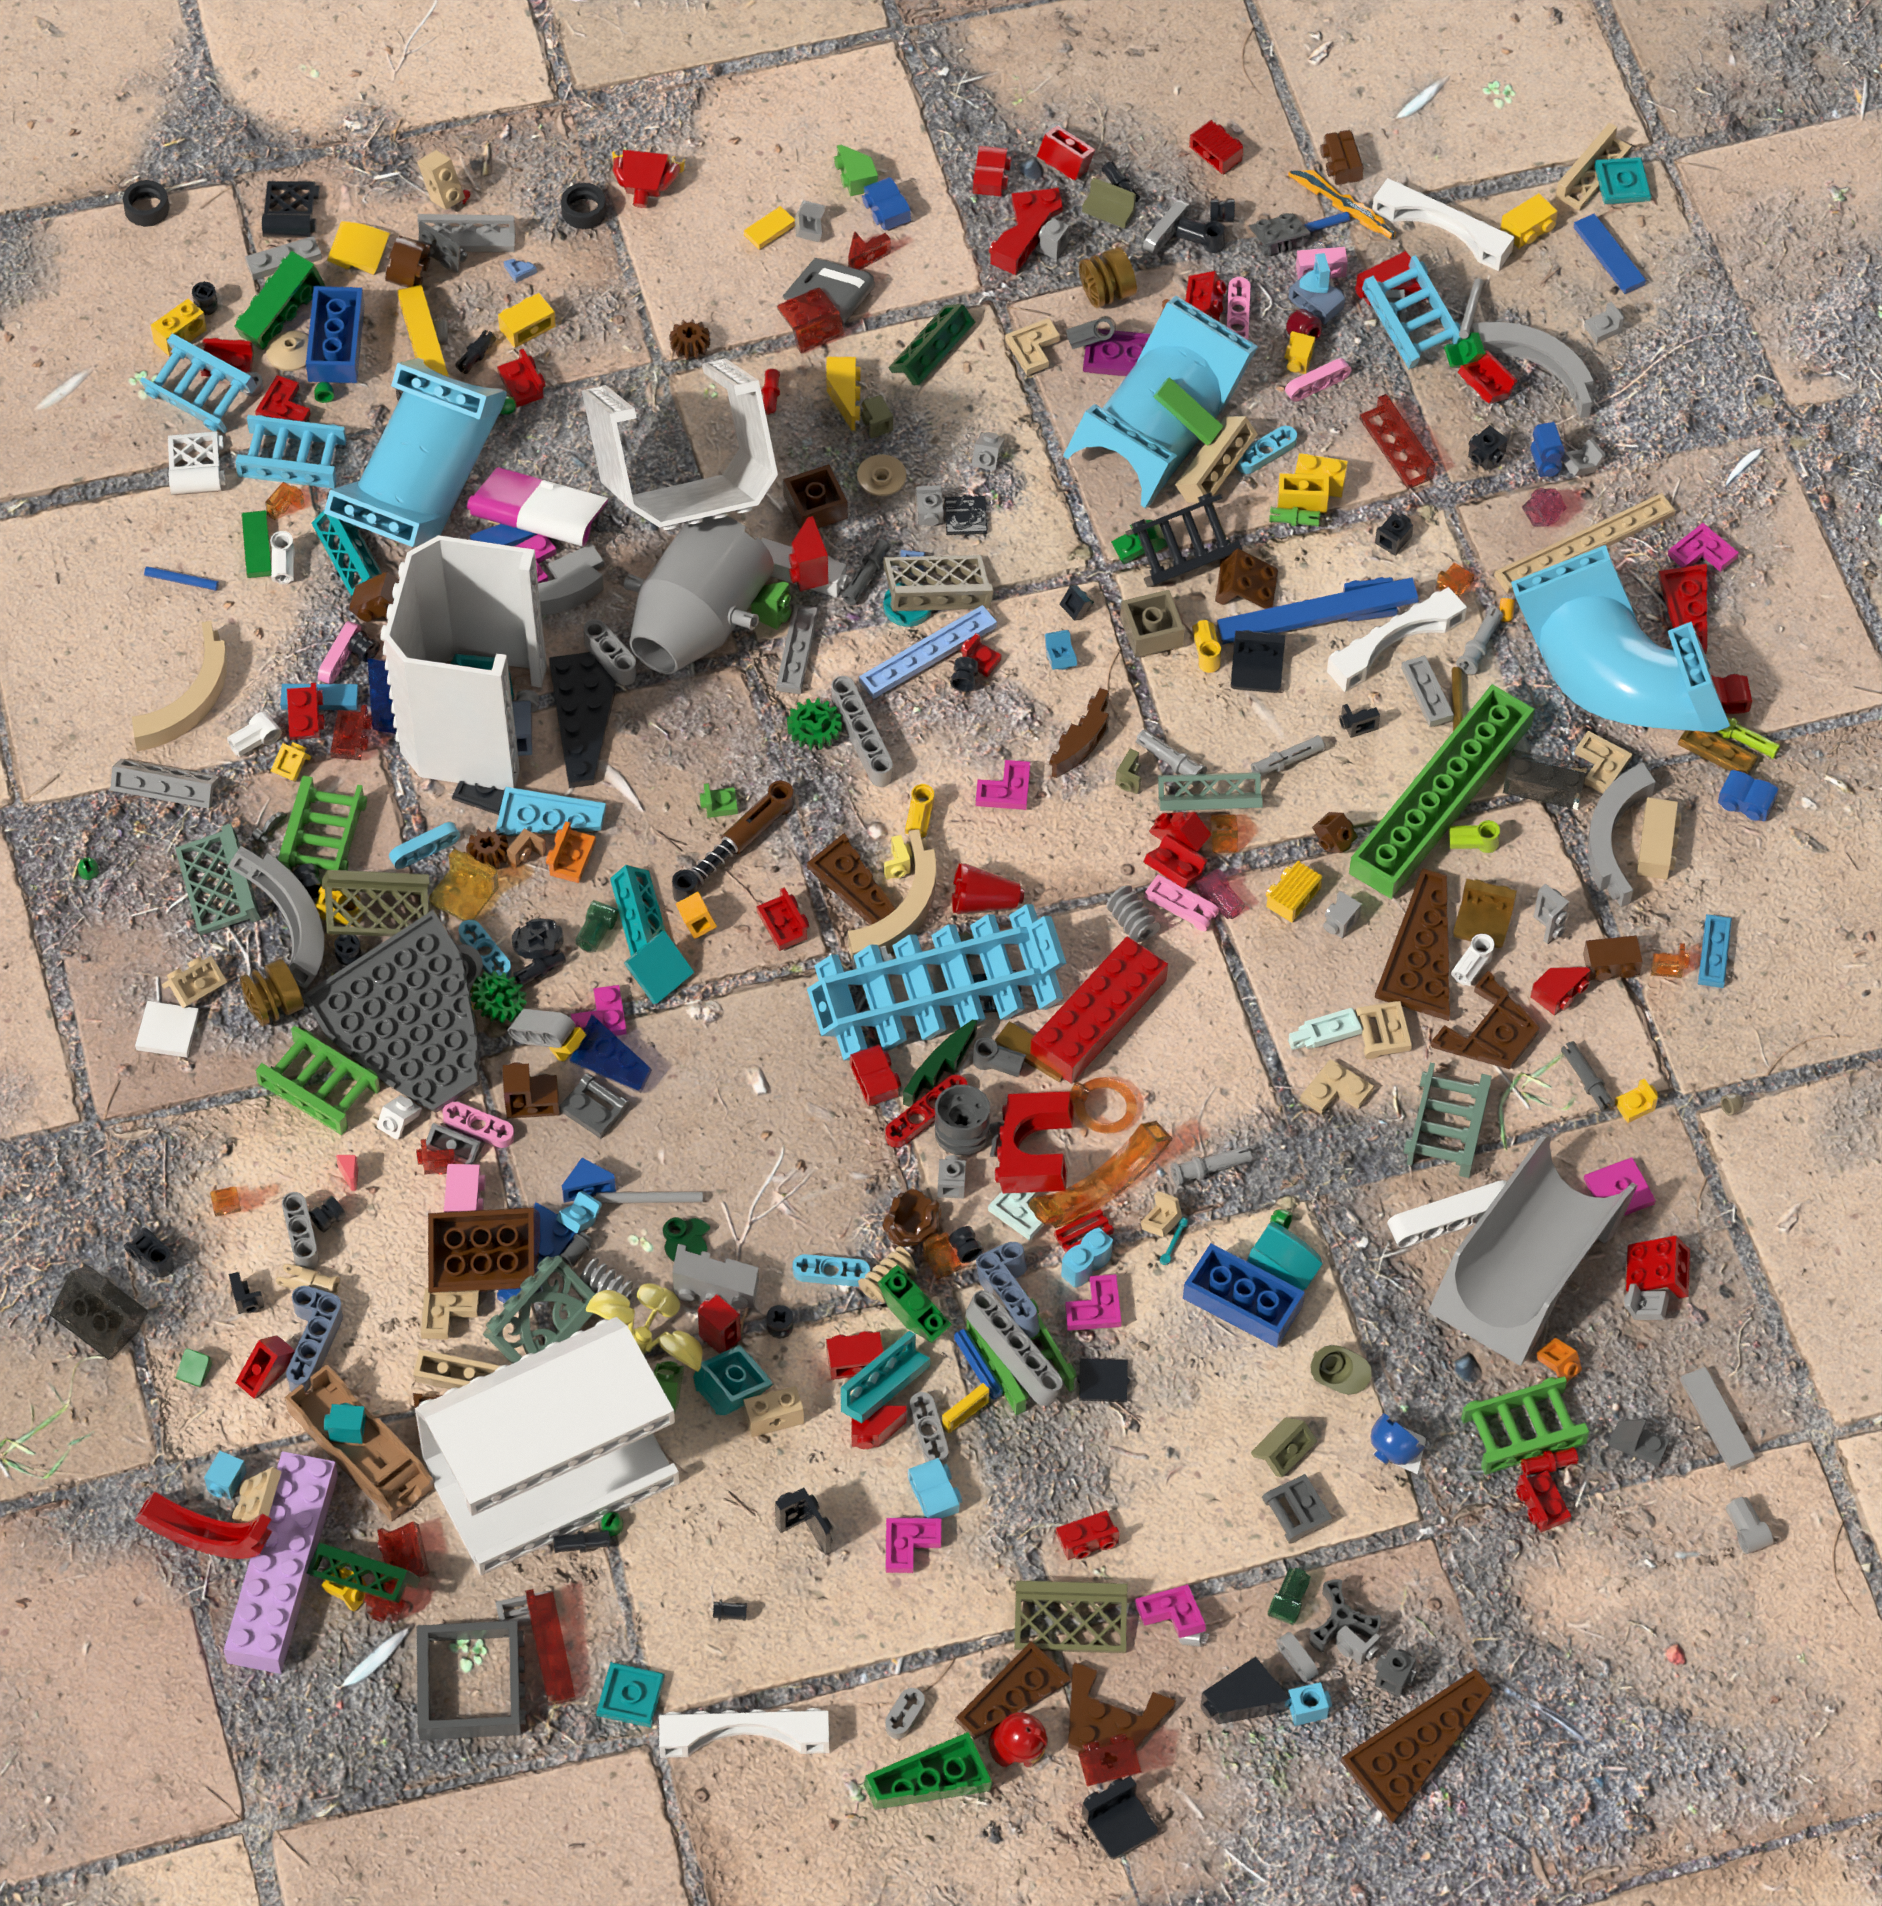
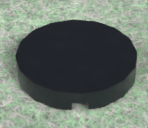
M539 918L525 922L526 926L522 928L519 926L512 934L514 951L517 955L526 959L550 956L559 950L564 942L561 926L556 925V922L551 919Z

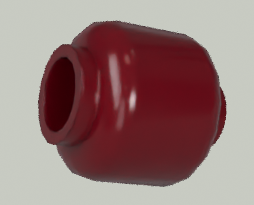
M1299 309L1288 317L1286 331L1288 335H1291V332L1312 336L1315 337L1316 341L1322 333V323L1317 316L1307 309Z

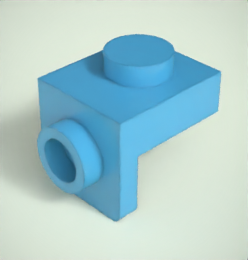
M1069 630L1046 633V656L1052 670H1064L1071 666H1077V657L1071 646Z

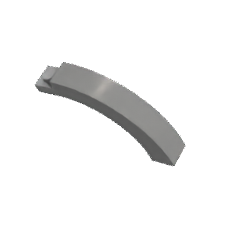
M1483 322L1471 325L1470 333L1479 332L1484 351L1488 350L1492 355H1506L1527 359L1543 366L1565 385L1573 399L1579 417L1585 418L1590 416L1591 406H1594L1592 395L1594 380L1583 361L1568 346L1545 332L1520 324Z
M584 561L576 569L562 577L538 583L541 615H549L572 609L595 597L604 590L603 575Z
M1644 763L1620 775L1605 790L1594 810L1588 835L1587 854L1593 879L1599 891L1608 888L1612 899L1617 900L1620 907L1630 904L1633 889L1616 863L1611 845V834L1618 820L1627 810L1647 797L1653 796L1655 780Z
M240 846L227 867L261 888L282 912L288 924L292 940V955L288 968L297 985L306 990L319 970L324 951V933L316 906L301 882L281 862L268 853L261 859L253 852Z

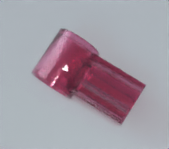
M1220 869L1213 870L1195 882L1199 895L1215 904L1226 919H1234L1245 908V903L1230 888L1226 875Z

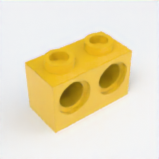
M186 299L151 324L154 343L169 357L172 355V348L167 340L172 333L187 342H191L207 330L204 312L190 299Z

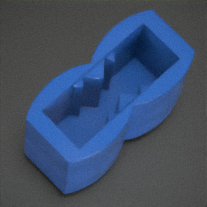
M891 177L864 187L862 200L865 207L871 209L876 225H880L886 231L911 221L910 207Z
M1555 422L1539 424L1533 430L1534 441L1531 444L1530 450L1539 476L1552 477L1558 474L1562 468L1561 458L1564 455L1565 449Z
M1731 770L1719 793L1718 804L1727 811L1742 812L1753 821H1766L1777 799L1779 788L1769 782L1754 779L1746 773Z

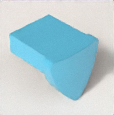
M1325 253L1315 254L1314 270L1307 273L1300 280V288L1315 293L1328 292L1330 269Z

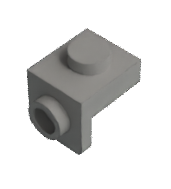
M805 200L802 201L795 215L796 237L819 242L822 236L821 218L825 212L824 205Z
M992 432L981 433L975 443L972 466L994 471L997 468L998 456L1004 447L1005 438L999 437L996 433Z
M1589 439L1582 449L1565 452L1561 461L1574 476L1596 472L1605 458V453L1593 439Z
M1630 1284L1629 1292L1624 1298V1305L1633 1319L1665 1320L1669 1302L1667 1292L1640 1291L1636 1284Z
M1345 1625L1337 1633L1336 1644L1338 1650L1344 1656H1350L1361 1665L1367 1659L1371 1661L1381 1649L1379 1647L1381 1636L1376 1633L1365 1643Z

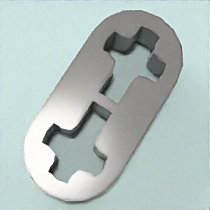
M1287 1632L1276 1640L1280 1652L1302 1681L1307 1682L1318 1675L1315 1663L1291 1632Z
M908 1688L904 1690L887 1715L885 1728L891 1738L902 1739L906 1737L923 1712L925 1700L923 1693L919 1689ZM913 1698H916L917 1705L913 1704L907 1711V1700L911 1701ZM903 1716V1727L899 1726L897 1729H893L892 1722L897 1723Z

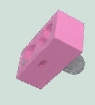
M1317 241L1310 250H1297L1296 270L1298 280L1308 271L1314 270L1315 254L1325 253L1329 265V278L1346 277L1348 261L1345 247L1326 248L1323 242Z

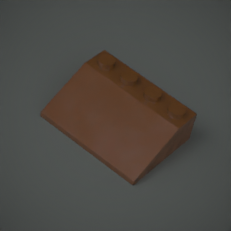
M534 1208L428 1213V1293L521 1289L520 1285L523 1281L537 1273L540 1248V1213Z

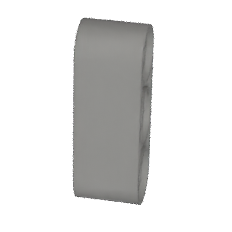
M598 619L587 621L583 627L586 649L618 684H632L636 679V660L604 622Z
M523 1009L509 1027L508 1033L514 1040L522 1044L560 1048L576 1025L570 1017L563 1013Z
M290 1192L283 1197L282 1208L296 1266L313 1270L319 1263V1257L306 1200L301 1193ZM293 1207H300L295 1211L290 1210ZM298 1230H306L303 1233H295ZM303 1253H311L308 1256H300Z

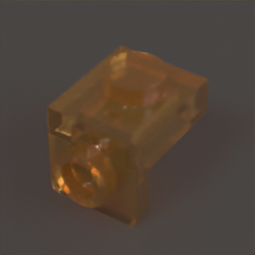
M235 1186L210 1192L215 1217L241 1211L238 1192Z

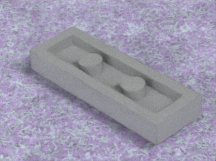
M314 236L245 256L252 279L256 280L274 274L279 268L281 260L287 257L291 251L310 262L322 260L321 252Z
M1426 656L1402 662L1401 669L1429 727L1452 721L1454 714Z

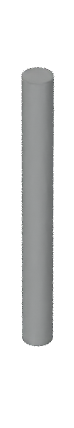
M1480 278L1474 280L1460 328L1459 336L1463 339L1469 336L1483 286V280Z
M703 1192L596 1193V1200L601 1203L703 1202Z

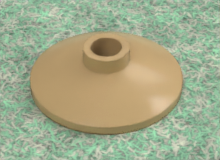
M284 331L275 335L269 341L266 348L268 361L275 368L283 371H296L306 367L309 336L299 331Z
M885 454L874 455L865 459L860 464L857 471V479L861 488L875 496H888L898 492L906 482V469L903 463L893 456Z

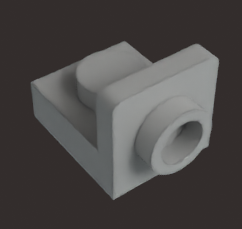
M1613 302L1607 303L1606 311L1585 320L1584 327L1594 341L1599 343L1622 332L1623 312L1616 308Z

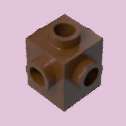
M1328 812L1312 827L1319 838L1320 846L1326 852H1346L1351 848V843L1358 838L1354 831L1353 823L1341 812Z

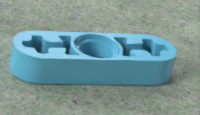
M1281 426L1252 443L1237 462V470L1243 474H1251L1292 450L1297 442L1296 430L1290 426ZM1269 446L1273 451L1265 454L1260 451V448Z
M453 822L444 823L395 847L389 853V859L396 869L406 868L453 845L459 840L461 834Z
M463 921L458 928L461 943L472 946L477 951L483 946L490 947L492 952L489 955H480L483 964L482 969L489 975H491L492 971H496L498 976L505 972L506 978L509 979L511 976V964L508 958L477 921ZM468 930H469L470 932H474V931H475V938L477 939V940L475 941V943H474V938L472 937V935H471V934H466V931H468ZM495 960L499 968L504 967V971L495 970L493 961Z
M802 1254L797 1256L792 1264L794 1277L801 1282L859 1287L858 1281L861 1278H865V1275L870 1272L868 1263L861 1259ZM803 1264L808 1265L806 1272L801 1271ZM816 1265H819V1274H816ZM833 1265L839 1269V1272L834 1276H829L824 1273V1269L827 1266ZM843 1267H847L846 1276H843ZM856 1269H861L860 1277H855Z

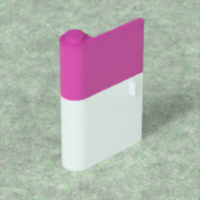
M497 467L475 495L470 496L467 509L470 510V515L584 547L590 535L591 523L607 504L608 498Z

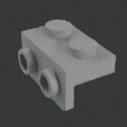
M1544 884L1538 890L1534 918L1546 926L1543 941L1549 944L1554 938L1556 940L1559 939L1566 929L1565 921L1569 915L1567 913L1569 901L1563 898L1558 890Z

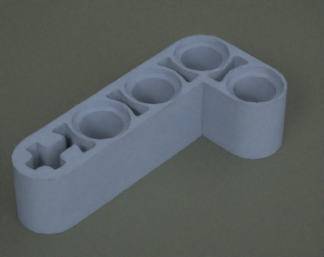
M1008 1242L981 1254L976 1259L979 1282L983 1289L995 1296L1029 1338L1036 1336L1040 1329L1036 1307L1015 1279L1023 1275L1027 1269L1023 1246L1018 1242Z
M299 1286L292 1293L293 1307L297 1317L308 1321L286 1372L291 1392L301 1384L304 1386L305 1392L310 1389V1377L322 1368L343 1320L342 1305L337 1295L310 1286ZM305 1300L310 1301V1303L305 1305L300 1304ZM329 1308L335 1309L333 1312H325ZM318 1331L325 1332L323 1335H315ZM308 1354H315L312 1358H305Z

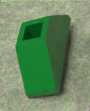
M898 1264L877 1282L888 1308L907 1329L932 1343L952 1325Z

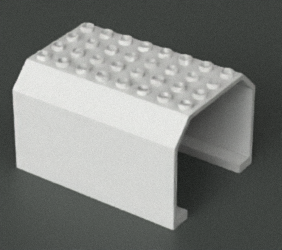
M726 358L702 363L705 375L728 391L739 449L722 475L635 495L631 493L617 422L637 418L635 408L606 385L582 390L601 483L631 510L656 526L663 527L664 530L679 527L678 523L688 521V524L703 522L704 517L713 516V519L728 516L727 512L737 510L738 513L749 512L752 510V506L759 505L778 475L759 380Z
M438 535L407 552L405 562L400 563V580L393 587L394 602L388 605V623L383 625L381 630V640L384 641L383 655L387 656L385 670H389L387 684L391 685L389 698L393 699L391 712L395 714L394 728H397L396 742H399L401 754L419 777L455 783L464 781L465 784L469 785L477 783L481 787L491 788L495 786V789L504 790L505 787L515 788L520 769L508 666L530 669L531 686L542 687L547 668L535 550ZM455 654L495 658L492 670L445 663L453 659Z
M617 1317L610 1320H602L595 1327L586 1331L575 1332L570 1338L562 1342L551 1343L540 1352L527 1354L520 1361L511 1365L500 1366L495 1372L485 1377H476L469 1384L460 1388H452L443 1396L434 1400H425L415 1408L424 1462L430 1476L433 1478L436 1492L480 1576L553 1543V1536L570 1535L602 1520L607 1512H620L679 1484V1472L675 1464H669L653 1435L654 1432L675 1423L674 1410L628 1326Z

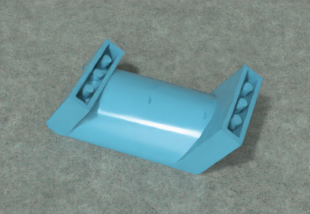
M1173 297L1167 302L1139 359L1126 378L1102 408L1094 404L1085 411L1063 457L1069 459L1073 453L1085 447H1104L1116 451L1127 459L1136 471L1142 488L1141 506L1144 508L1149 507L1200 440L1153 397L1157 390L1170 377L1216 419L1230 401L1258 346L1180 297Z
M420 358L397 363L391 387L402 390L403 393L360 481L331 489L324 513L411 547L424 544L441 535L490 431L503 408L507 394L502 389L476 386L439 374L428 368L424 364V360Z

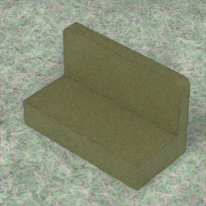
M1093 178L1090 185V194L1082 205V212L1125 229L1135 213L1136 194Z
M1285 1417L1251 1451V1454L1254 1458L1265 1460L1275 1476L1283 1477L1317 1442V1439L1305 1421Z

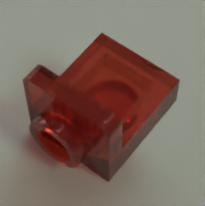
M421 1139V1149H416L418 1165H423L424 1175L447 1174V1165L456 1164L454 1149L428 1151L426 1139Z

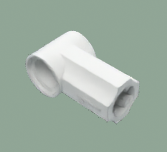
M278 531L273 534L270 540L272 546V582H277L281 585L294 581L295 548L291 534L286 531Z
M263 711L253 716L249 725L228 736L227 741L235 755L240 757L262 743L264 745L273 744L280 738L282 731L270 715Z
M1478 934L1473 937L1470 947L1451 972L1456 982L1463 986H1471L1483 967L1491 962L1494 941L1489 935ZM1477 948H1484L1487 951L1480 952L1477 950Z

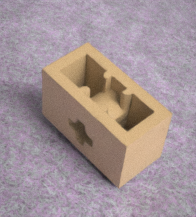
M435 150L417 161L432 202L447 210L465 199L453 162L449 157Z
M796 1386L743 1399L744 1415L751 1437L804 1424V1409Z

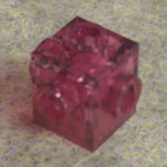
M1539 488L1531 494V498L1522 506V509L1533 527L1550 526L1557 522L1567 507L1562 500L1561 494L1555 488Z

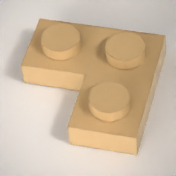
M1047 318L1005 334V341L1026 375H1030L1049 367V361L1041 348L1059 342L1060 335L1051 320Z
M1587 731L1575 749V755L1594 764L1586 776L1584 784L1601 793H1604L1611 783L1621 775L1632 758V753L1590 731Z
M1330 1059L1301 1094L1300 1101L1320 1114L1326 1110L1336 1096L1359 1109L1373 1092L1374 1086Z
M425 1288L421 1339H449L450 1317H478L479 1291L428 1293V1288Z

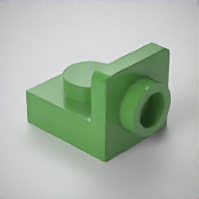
M709 783L704 784V793H699L701 809L706 808L707 818L738 814L734 788L710 790Z

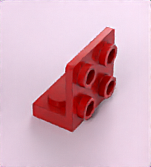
M1677 1235L1629 1244L1627 1247L1626 1291L1629 1292L1630 1284H1636L1640 1291L1667 1287L1679 1299L1689 1297L1690 1249Z

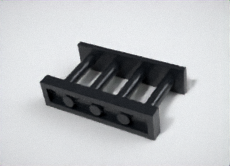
M1211 492L1197 497L1198 503L1146 523L1145 519L1131 524L1133 529L1125 531L1127 536L1137 533L1151 567V570H1149L1151 575L1143 578L1147 587L1228 556L1238 548L1242 550L1239 540L1231 543L1230 539L1226 538L1213 502L1222 499L1221 494L1213 496ZM1204 506L1218 542L1216 543L1217 549L1212 551L1204 547L1191 514L1192 510ZM1182 515L1196 551L1194 552L1195 558L1186 560V557L1182 556L1169 523L1170 519ZM1157 524L1161 527L1173 558V566L1164 569L1163 565L1160 566L1146 530Z

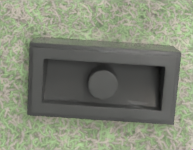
M433 1123L423 1148L462 1164L473 1165L485 1142L442 1124Z

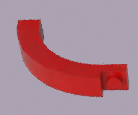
M157 1492L147 1497L134 1520L153 1532L183 1546L230 1559H248L259 1555L272 1533V1530L267 1528L271 1518L263 1513L246 1523L224 1522L190 1511Z

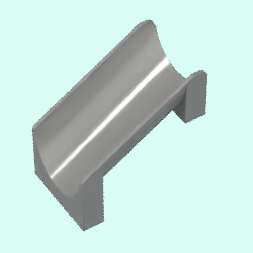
M1543 1133L1539 1137L1533 1148L1458 1247L1428 1310L1430 1314L1519 1366L1530 1358L1563 1287L1597 1239L1607 1243L1615 1235L1638 1185L1632 1182L1620 1194L1606 1198L1589 1197L1573 1190L1561 1179L1552 1162L1550 1150L1551 1136L1547 1133Z

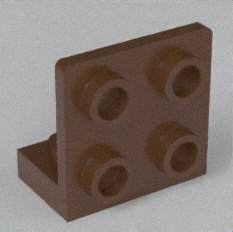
M1239 548L1236 549L1232 554L1221 560L1215 602L1224 605L1238 595L1264 609L1273 608L1278 569Z

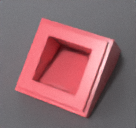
M336 1155L341 1174L351 1191H356L359 1171L356 1155Z

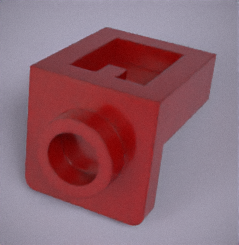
M975 633L971 639H967L962 645V657H970L979 663L978 672L988 677L1001 661V654L980 643L981 635Z

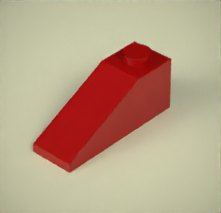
M1046 209L1003 232L998 240H994L990 245V264L1016 275L1040 242L1039 232L1051 220V211Z

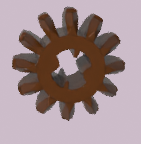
M694 319L688 323L682 320L681 325L674 324L673 331H670V347L672 351L676 352L677 357L684 355L686 360L692 356L698 359L699 354H706L707 348L711 344L710 332L708 328H704L702 322L695 324Z
M488 827L486 832L478 829L476 835H470L466 852L468 853V860L470 863H475L477 869L485 866V869L489 871L492 866L499 869L500 863H506L508 860L507 849L510 846L508 845L506 835H501L499 829L491 832V829Z

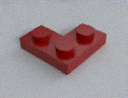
M276 375L255 410L256 416L263 415L270 418L307 422L311 412L310 408L292 402L300 389L299 383Z

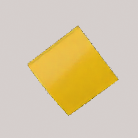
M341 221L326 261L347 270L352 265L374 275L390 233L360 223Z

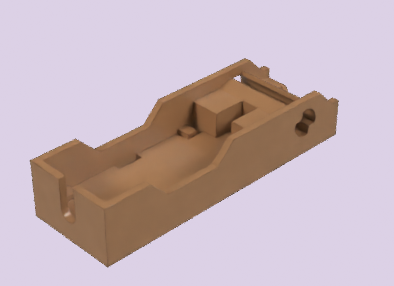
M325 1365L310 1377L311 1387L308 1391L305 1392V1388L301 1384L285 1396L288 1413L391 1521L395 1520L434 1489L433 1478L428 1474L423 1464L379 1418L372 1416L366 1408V1426L362 1444L330 1441L328 1431L324 1430V1419L326 1414H330L331 1405L350 1403L354 1406L363 1405L352 1395L345 1382L328 1365Z

